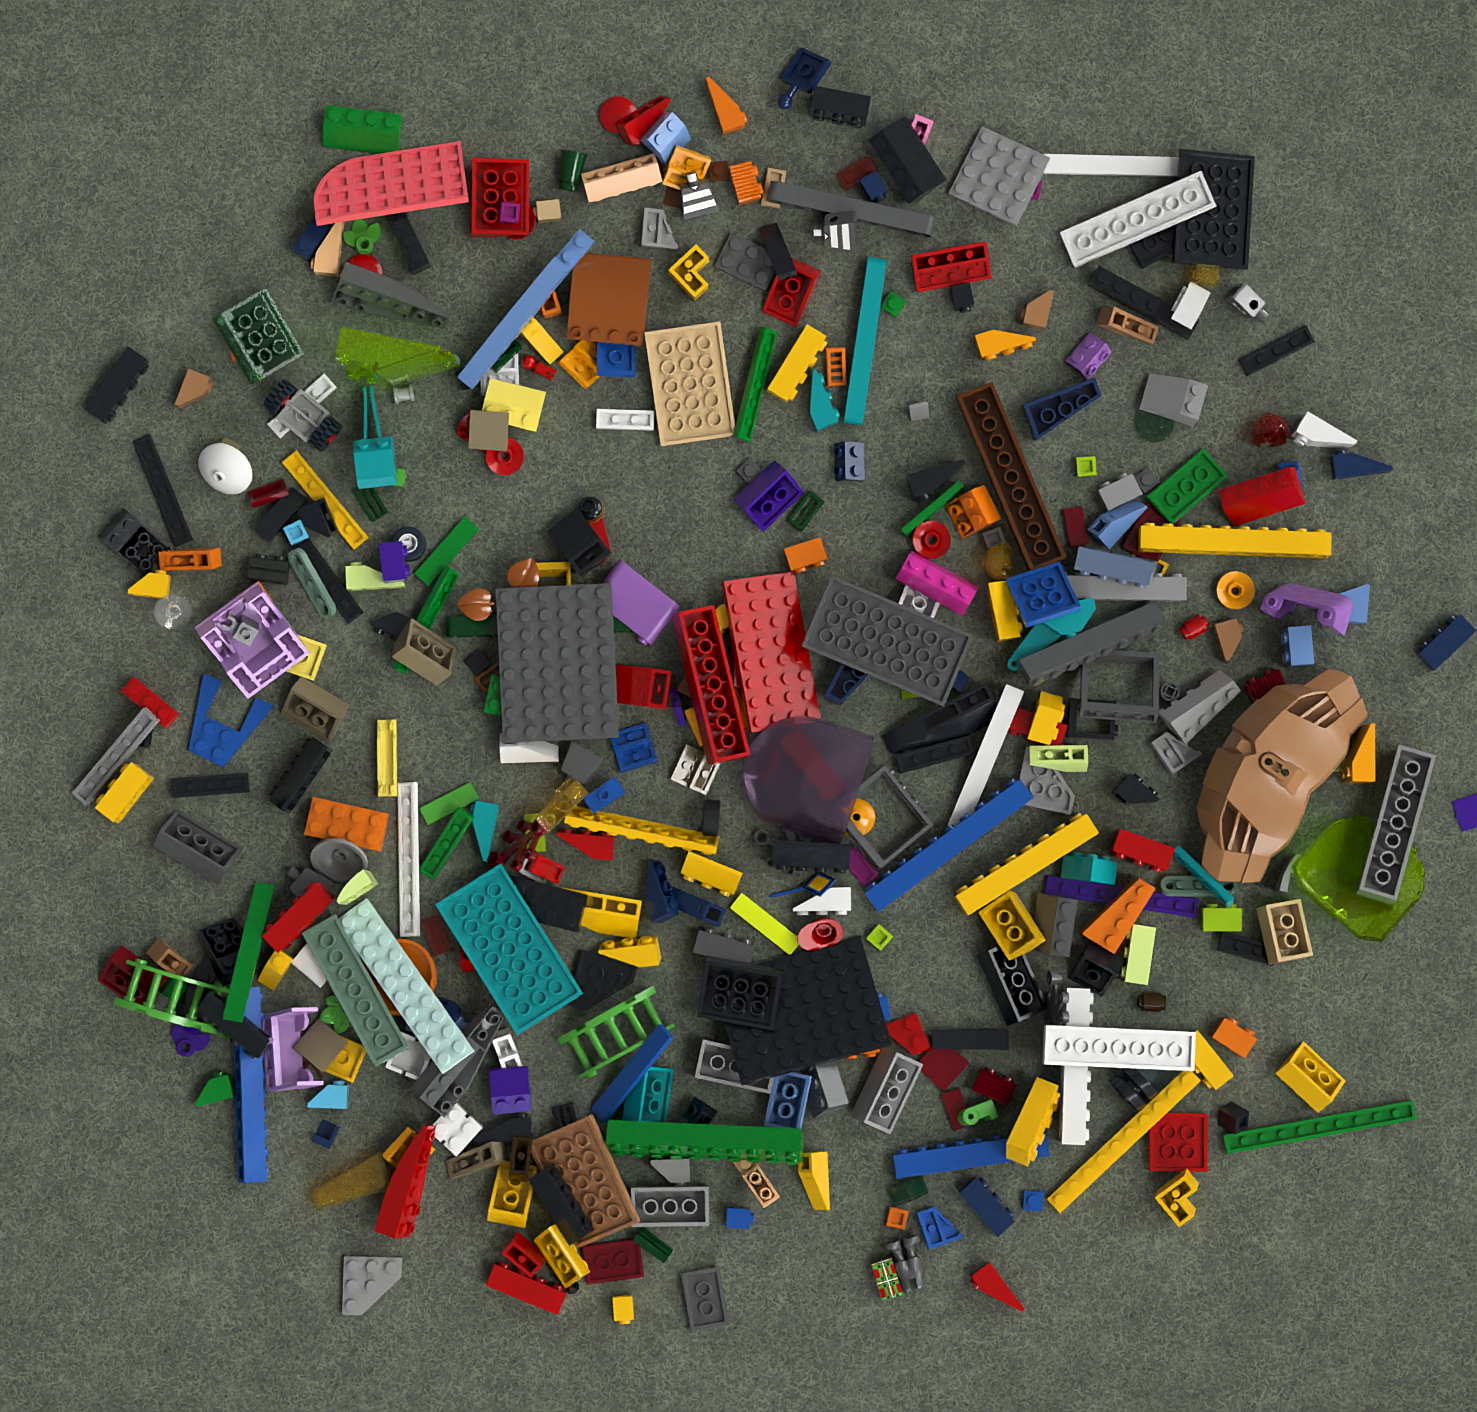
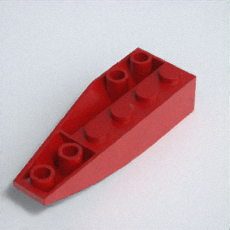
M424 1125L402 1156L386 1190L374 1229L375 1232L392 1238L410 1237L415 1229L414 1221L421 1208L420 1201L432 1141L435 1137L434 1125Z

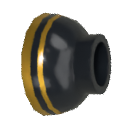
M596 497L584 498L578 506L579 511L589 523L599 521L605 512L603 502Z

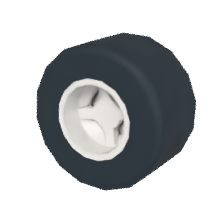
M402 527L392 536L391 542L402 541L403 545H407L408 557H405L406 562L417 561L426 551L425 537L415 527Z

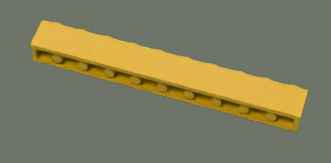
M1144 523L1138 529V552L1328 559L1331 556V533L1326 532L1324 529L1307 532V529L1288 531L1287 528L1269 530L1267 527H1259L1257 530H1250V527L1246 526L1231 529V526L1212 528L1211 525H1201L1200 528H1194L1190 524L1174 527V524L1155 526L1154 523Z

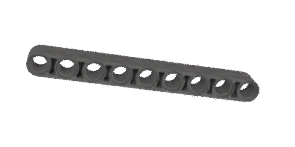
M770 181L767 201L824 215L856 211L857 222L919 236L923 234L926 237H932L936 219L930 215L779 181Z

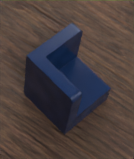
M323 1120L312 1142L331 1149L341 1127Z

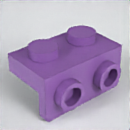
M1090 332L1065 361L1088 380L1096 373L1098 367L1108 359L1111 350L1106 342Z

